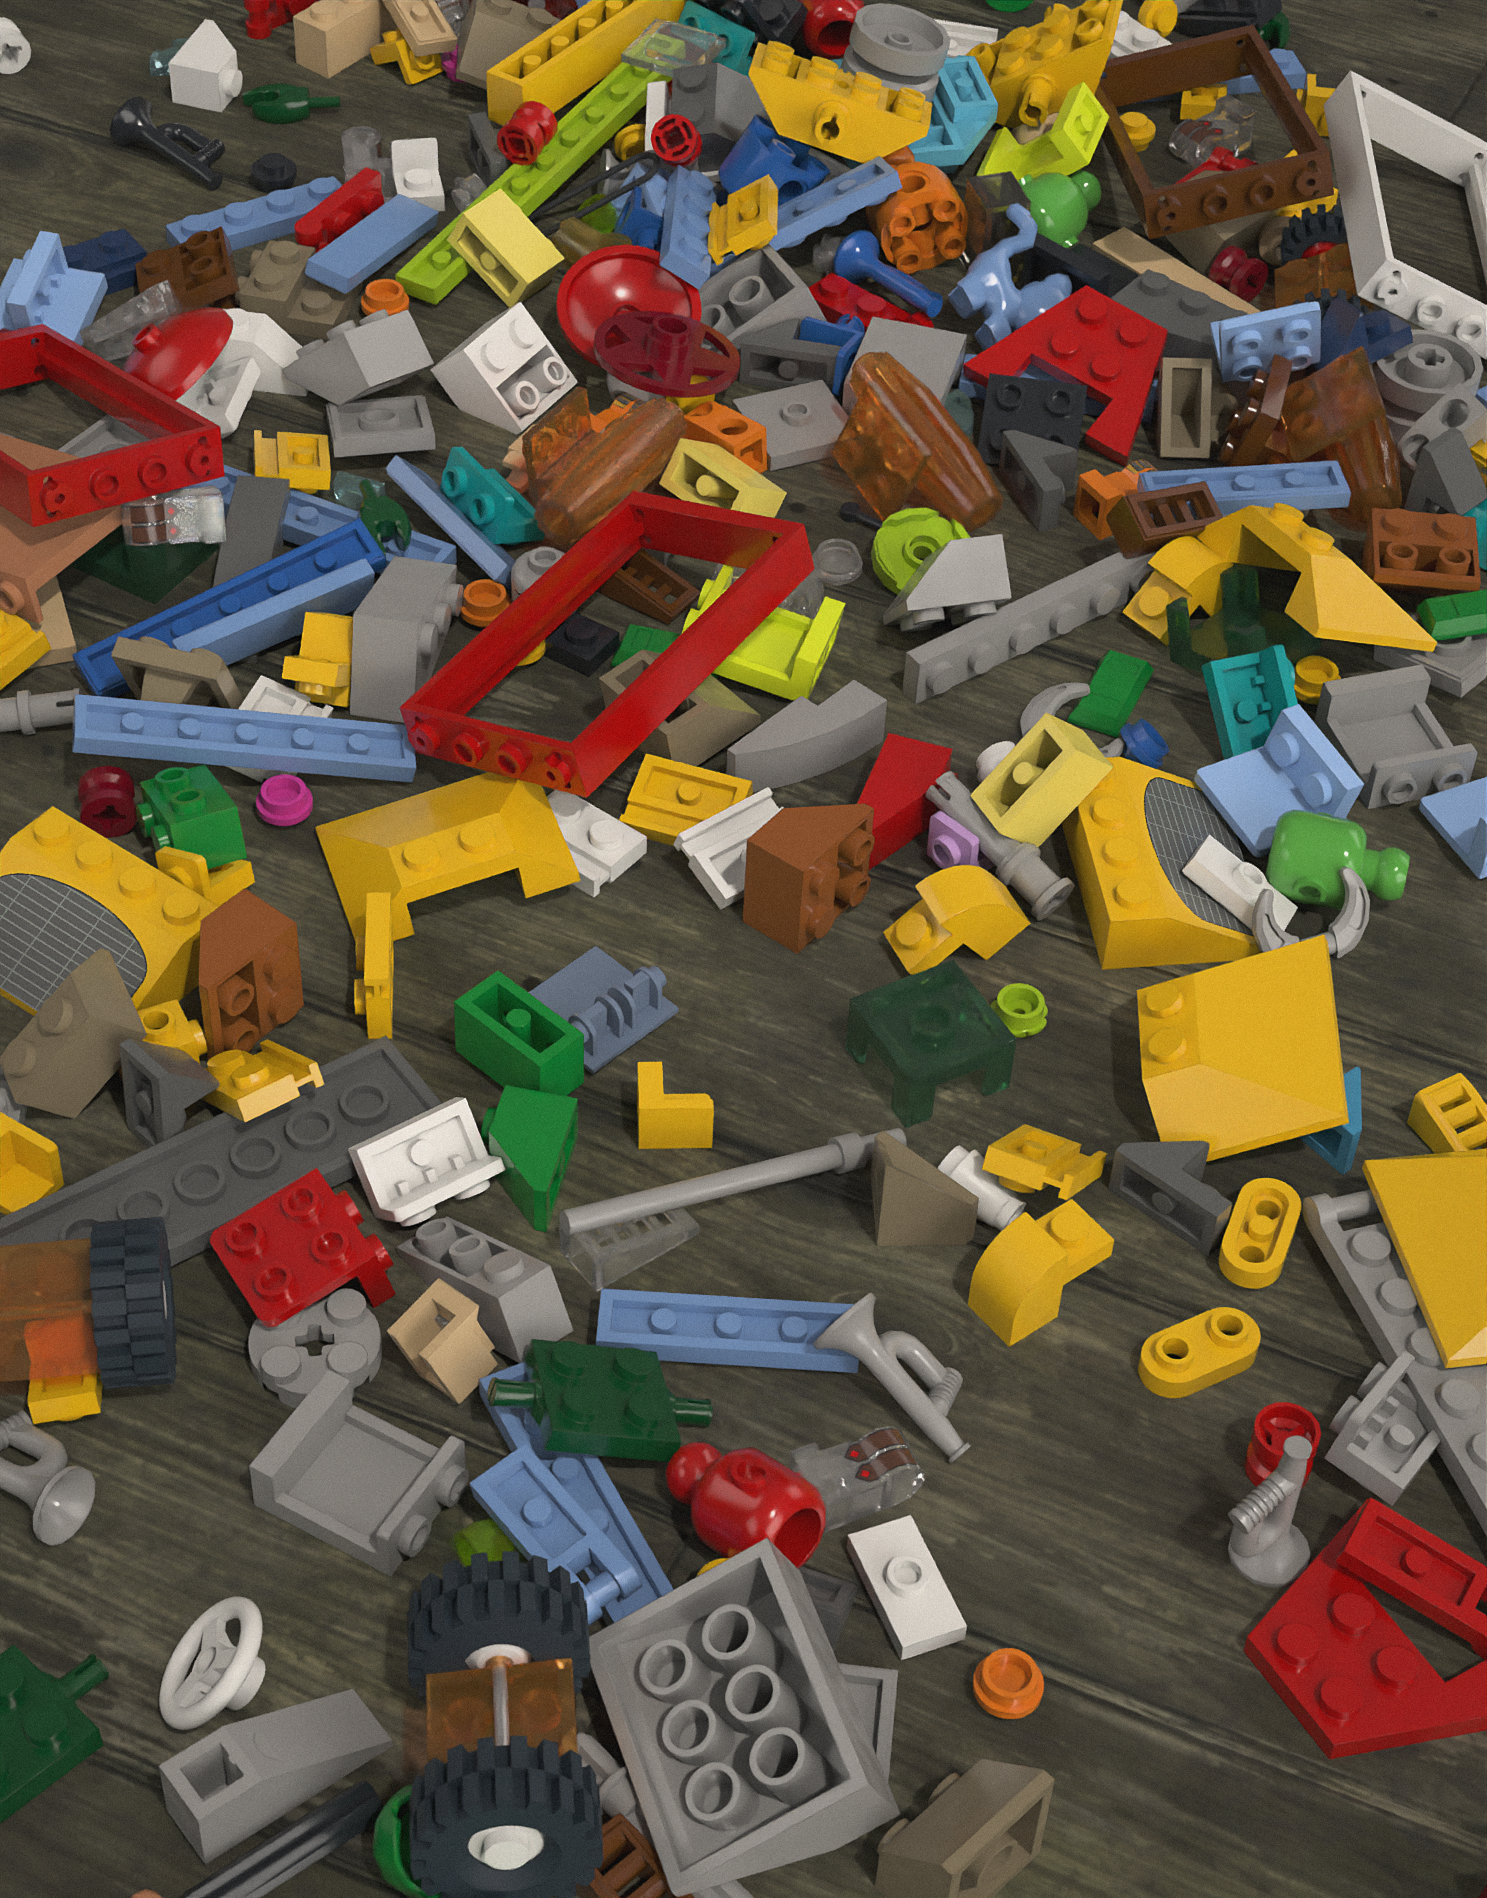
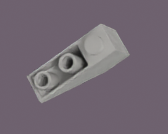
M448 1216L425 1223L416 1231L415 1236L396 1247L399 1256L429 1287L440 1278L478 1304L479 1310L476 1321L495 1346L494 1350L519 1363L525 1362L524 1358L531 1339L558 1341L573 1331L551 1265Z
M354 1689L224 1725L159 1765L166 1808L206 1865L392 1747L393 1740Z

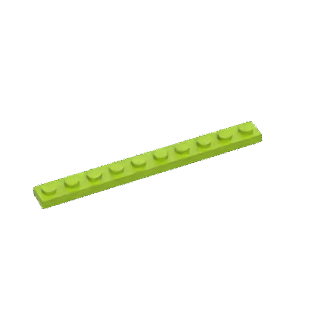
M647 38L558 122V131L555 137L543 148L535 162L524 166L514 163L395 275L396 281L403 286L404 292L437 305L473 270L469 263L447 241L462 214L501 188L528 217L647 103L648 83L666 81L667 84L673 78V68L686 66L685 50Z

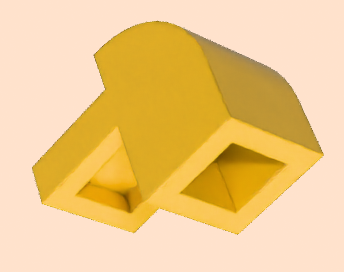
M1192 536L1179 537L1162 547L1150 559L1148 564L1154 569V572L1122 613L1129 620L1167 646L1196 608L1213 619L1244 580L1245 576L1234 564L1223 560Z
M320 611L305 612L300 654L285 656L282 678L295 680V691L311 697L310 701L342 707L350 705L353 617Z
M959 865L940 870L915 885L922 899L883 933L906 970L918 980H921L963 943L987 961L1031 923L1002 882L981 867Z
M1070 1199L1036 1221L1025 1212L1006 1226L980 1257L971 1279L968 1306L1010 1347L1058 1317L1063 1285L1112 1255L1114 1239L1073 1199Z

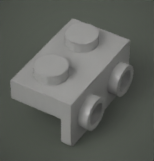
M1403 1350L1390 1368L1381 1362L1375 1365L1357 1392V1395L1363 1398L1362 1402L1353 1395L1347 1399L1329 1426L1332 1431L1338 1434V1437L1325 1456L1327 1461L1391 1506L1402 1495L1435 1452L1441 1441L1434 1428L1430 1433L1427 1432L1418 1417L1419 1403L1410 1388L1401 1381L1415 1359L1406 1350Z

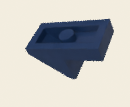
M1337 297L1331 302L1321 322L1320 362L1310 364L1306 369L1332 384L1413 343L1411 325L1384 309L1363 316L1359 309Z

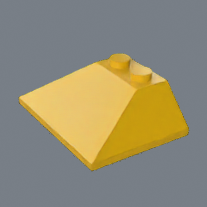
M1275 503L1273 508L1249 505L1206 525L1205 530L1197 536L1200 541L1226 562L1301 572L1284 612L1314 637L1433 652L1437 642L1352 560L1333 546L1335 540L1332 536L1319 529L1309 527L1302 521L1304 514L1292 506L1283 503Z
M491 772L315 827L355 943L356 936L365 935L367 893L391 892L393 941L415 935L407 903L513 869L525 898L581 881L579 871L542 786Z
M1325 935L1137 990L1142 1081L1161 1142L1206 1141L1210 1144L1206 1160L1208 1162L1349 1123L1329 946Z
M1487 1149L1364 1160L1362 1170L1445 1368L1487 1364Z

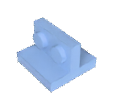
M40 231L32 249H28L25 252L23 260L13 259L0 286V330L2 328L18 330L19 327L27 328L44 324L82 346L108 289L105 274L68 268L59 234Z

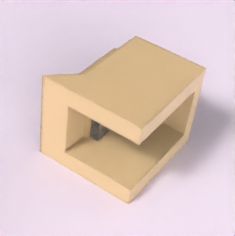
M438 1278L387 1332L418 1375L460 1405L479 1385V1379L486 1377L498 1363L490 1353L495 1346L476 1321L479 1305Z

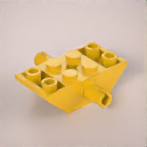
M1086 0L1083 5L1072 10L1063 4L1056 3L1053 5V12L1050 6L1047 7L1043 22L1029 28H1016L1005 38L992 44L981 43L973 47L966 56H975L998 103L997 120L995 123L1011 128H1016L1023 124L1038 126V120L1043 124L1048 115L1060 111L1069 89L1083 81L1094 95L1113 45L1123 0Z
M769 41L767 45L758 42L748 75L779 135L863 164L878 156L882 158L927 136L930 128L932 103L925 101L926 96L923 93L907 87H900L899 91L882 86L881 79L865 72H856L855 76L848 70L847 73L842 72L843 69H838L839 66L836 63L822 57L814 56L811 61L793 55L794 49L783 43Z

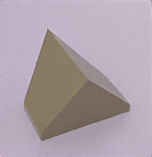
M1164 357L1161 359L1152 414L1159 458L1209 459L1224 444L1229 434L1225 433L1228 420L1236 405H1241L1227 384L1222 382V377L1213 365L1212 359Z
M884 1130L876 1135L871 1168V1187L877 1246L966 1245L974 1238L979 1197Z

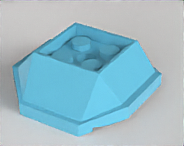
M958 55L956 58L946 56L943 68L938 71L939 79L932 100L930 128L927 136L907 145L911 149L915 161L932 164L945 174L954 173L959 165L965 163L997 120L998 103L975 56ZM835 59L831 61L836 63L839 66L838 69H840L843 59ZM843 157L850 169L863 164Z

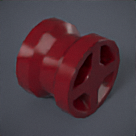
M1231 245L1225 248L1214 260L1208 279L1249 303L1263 288L1268 275V267L1258 258L1248 259L1243 249L1236 245Z
M101 766L87 771L80 777L77 790L79 802L81 803L79 808L81 823L105 838L119 837L128 833L137 822L136 802L133 800L135 797L134 781L130 774L118 767Z

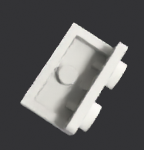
M252 356L209 368L176 401L220 426L221 439L225 438L237 429L239 420L247 402L252 396V391L261 370Z
M455 1097L348 1148L375 1218L400 1222L401 1226L414 1225L432 1217L437 1212L434 1205L452 1196L460 1200L485 1191L490 1187L488 1178L505 1170L501 1157L487 1154L467 1100L461 1097Z

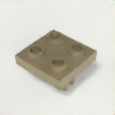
M118 636L111 657L137 700L239 709L243 703L244 698L224 660L214 652L202 648H193L190 652L173 649L163 641L147 636L140 637L138 641Z

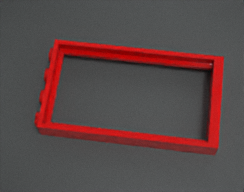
M44 324L0 334V390L49 378L150 439L149 441L36 470H30L0 450V505L30 526H41L225 476L221 429L217 424ZM34 338L35 342L31 345V340ZM48 476V480L43 483L44 478Z
M632 491L399 707L408 732V740L414 747L415 753L587 798L815 569L805 525L793 521ZM640 548L747 569L571 743L464 716Z

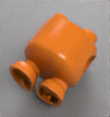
M908 146L882 157L897 171L902 188L889 194V197L884 202L875 206H866L865 218L887 260L905 274H912L919 270L931 269L948 259L959 257L965 251L967 244L965 237L968 233L969 215L948 176L932 164L915 161V157Z

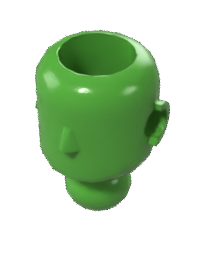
M1077 170L1068 176L1062 173L1051 172L1043 173L1035 178L1030 174L1024 176L1010 187L1013 192L1005 198L1000 206L998 224L1001 235L1004 239L1018 235L1020 229L1006 216L1007 208L1011 204L1018 203L1032 215L1038 226L1037 233L1067 249L1074 247L1079 242L1077 237L1086 227L1088 213L1096 208L1101 199L1102 190L1098 179L1092 173L1085 170ZM1024 251L1017 253L1024 258Z
M1290 810L1279 816L1276 822L1265 877L1270 885L1290 901L1342 910L1345 901V887L1339 874L1342 867H1348L1355 871L1364 882L1367 891H1371L1377 898L1383 901H1395L1401 899L1410 855L1396 847H1387L1381 851L1367 849V834L1363 827L1355 821L1335 817L1327 813Z

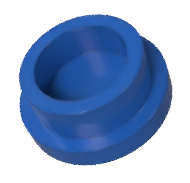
M1140 719L1134 725L1127 723L1120 729L1121 736L1125 741V748L1122 753L1128 760L1155 769L1163 765L1162 758L1169 753V747L1159 732L1149 722Z

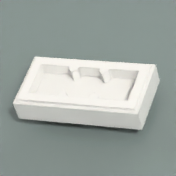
M1210 834L1198 846L1182 870L1185 876L1251 930L1254 906L1263 889H1270L1274 893L1273 914L1276 923L1283 931H1285L1298 908L1270 885L1264 874L1256 866L1242 862Z
M911 1515L848 1535L847 1550L900 1660L965 1639L967 1625Z

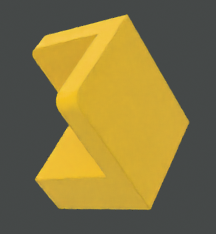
M638 1062V1149L712 1148L714 1104L710 1096L705 1093L664 1094L662 1062Z
M0 1112V1212L8 1215L57 1192L64 1185L57 1145Z

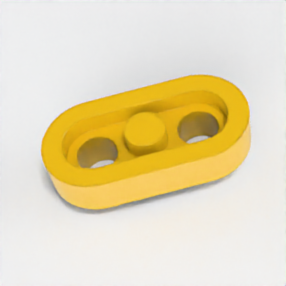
M1258 1178L1248 1182L1241 1189L1225 1231L1218 1258L1222 1273L1234 1284L1244 1288L1259 1289L1273 1284L1279 1278L1297 1227L1302 1206L1299 1195L1290 1185L1273 1178Z
M1218 1307L1208 1310L1151 1335L1142 1346L1138 1364L1139 1377L1145 1387L1159 1396L1165 1398L1189 1396L1249 1369L1256 1359L1261 1335L1259 1327L1249 1315L1238 1309ZM1167 1354H1176L1182 1359H1173L1168 1357Z

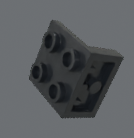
M693 0L754 32L755 39L751 46L754 50H756L758 42L767 45L769 41H775L788 45L803 25L808 12L805 5L796 0Z
M1037 233L1034 247L1024 251L1020 288L1035 281L1042 282L1048 275L1059 273L1069 276L1072 283L1071 295L1087 285L1112 298L1140 275L1083 244H1078L1069 250Z

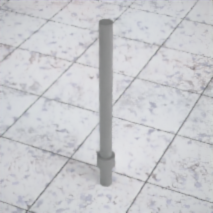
M900 1128L885 1131L907 1146L905 1134ZM852 1132L830 1138L825 1146L562 1210L559 1215L560 1225L564 1234L569 1236L832 1169L838 1174L862 1169L865 1167L866 1161L873 1159L874 1139L880 1132L862 1137Z

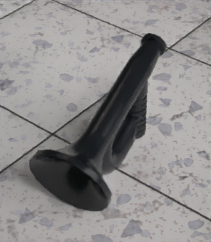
M141 96L129 99L117 110L110 126V137L116 145L129 147L136 142L147 144L190 176L206 184L208 189L215 191L220 187L223 181L222 175L215 173L209 168L225 152V146L219 139L209 140L197 130L180 123H166L156 128L152 122V106L147 99ZM174 141H178L187 145L196 153L192 155L190 152L185 150L183 147H181Z

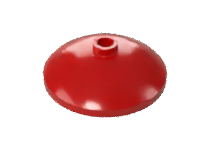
M615 245L601 248L579 259L563 277L559 286L556 303L558 325L565 340L581 357L603 368L594 355L593 341L597 328L604 321L627 312L658 311L685 316L701 322L702 307L698 289L660 266V252L635 245ZM615 332L611 333L605 341L606 349L624 344Z
M204 307L175 314L158 326L150 323L142 328L132 340V345L135 348L126 359L122 370L176 401L205 374L220 355L232 333L233 319L222 308Z

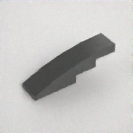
M237 476L221 541L213 587L280 556L283 547L282 526L291 496L289 479ZM260 651L236 662L257 663Z

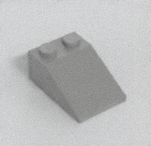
M769 243L758 250L747 251L707 280L700 290L698 289L702 307L701 322L727 337L736 347L740 357L741 342L745 336L793 318L800 319L799 336L801 322L805 317L827 322L807 285ZM706 339L704 340L703 348L723 355L711 342Z

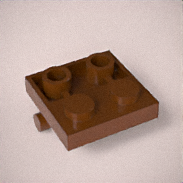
M222 226L212 231L197 232L190 236L186 242L168 250L153 251L145 256L142 261L135 263L142 310L149 324L154 323L158 326L175 314L195 310L209 303L213 308L227 310L238 307L234 301V292L240 289L230 240Z
M1274 354L1265 371L1258 368L1253 374L1245 394L1249 400L1245 407L1236 405L1225 428V433L1229 435L1221 448L1217 462L1224 464V467L1291 463L1294 452V443L1291 439L1294 423L1288 418H1280L1293 361Z

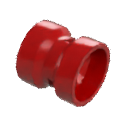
M525 101L497 134V145L501 153L511 162L521 166L530 165L535 162L543 148L551 142L558 131L555 115L540 102Z
M670 114L662 117L656 122L651 132V143L654 151L665 164L672 168H676L678 165L684 168L689 167L699 159L702 153L703 142L700 133L691 121L682 115Z
M1275 1402L1265 1406L1256 1415L1251 1441L1249 1442L1244 1461L1246 1475L1254 1486L1261 1485V1482L1263 1480L1266 1481L1265 1479L1278 1467L1284 1453V1443L1291 1436L1304 1437L1311 1443L1312 1452L1307 1460L1306 1473L1301 1489L1308 1483L1314 1461L1313 1458L1316 1455L1321 1437L1319 1422L1311 1412L1300 1405L1290 1402Z

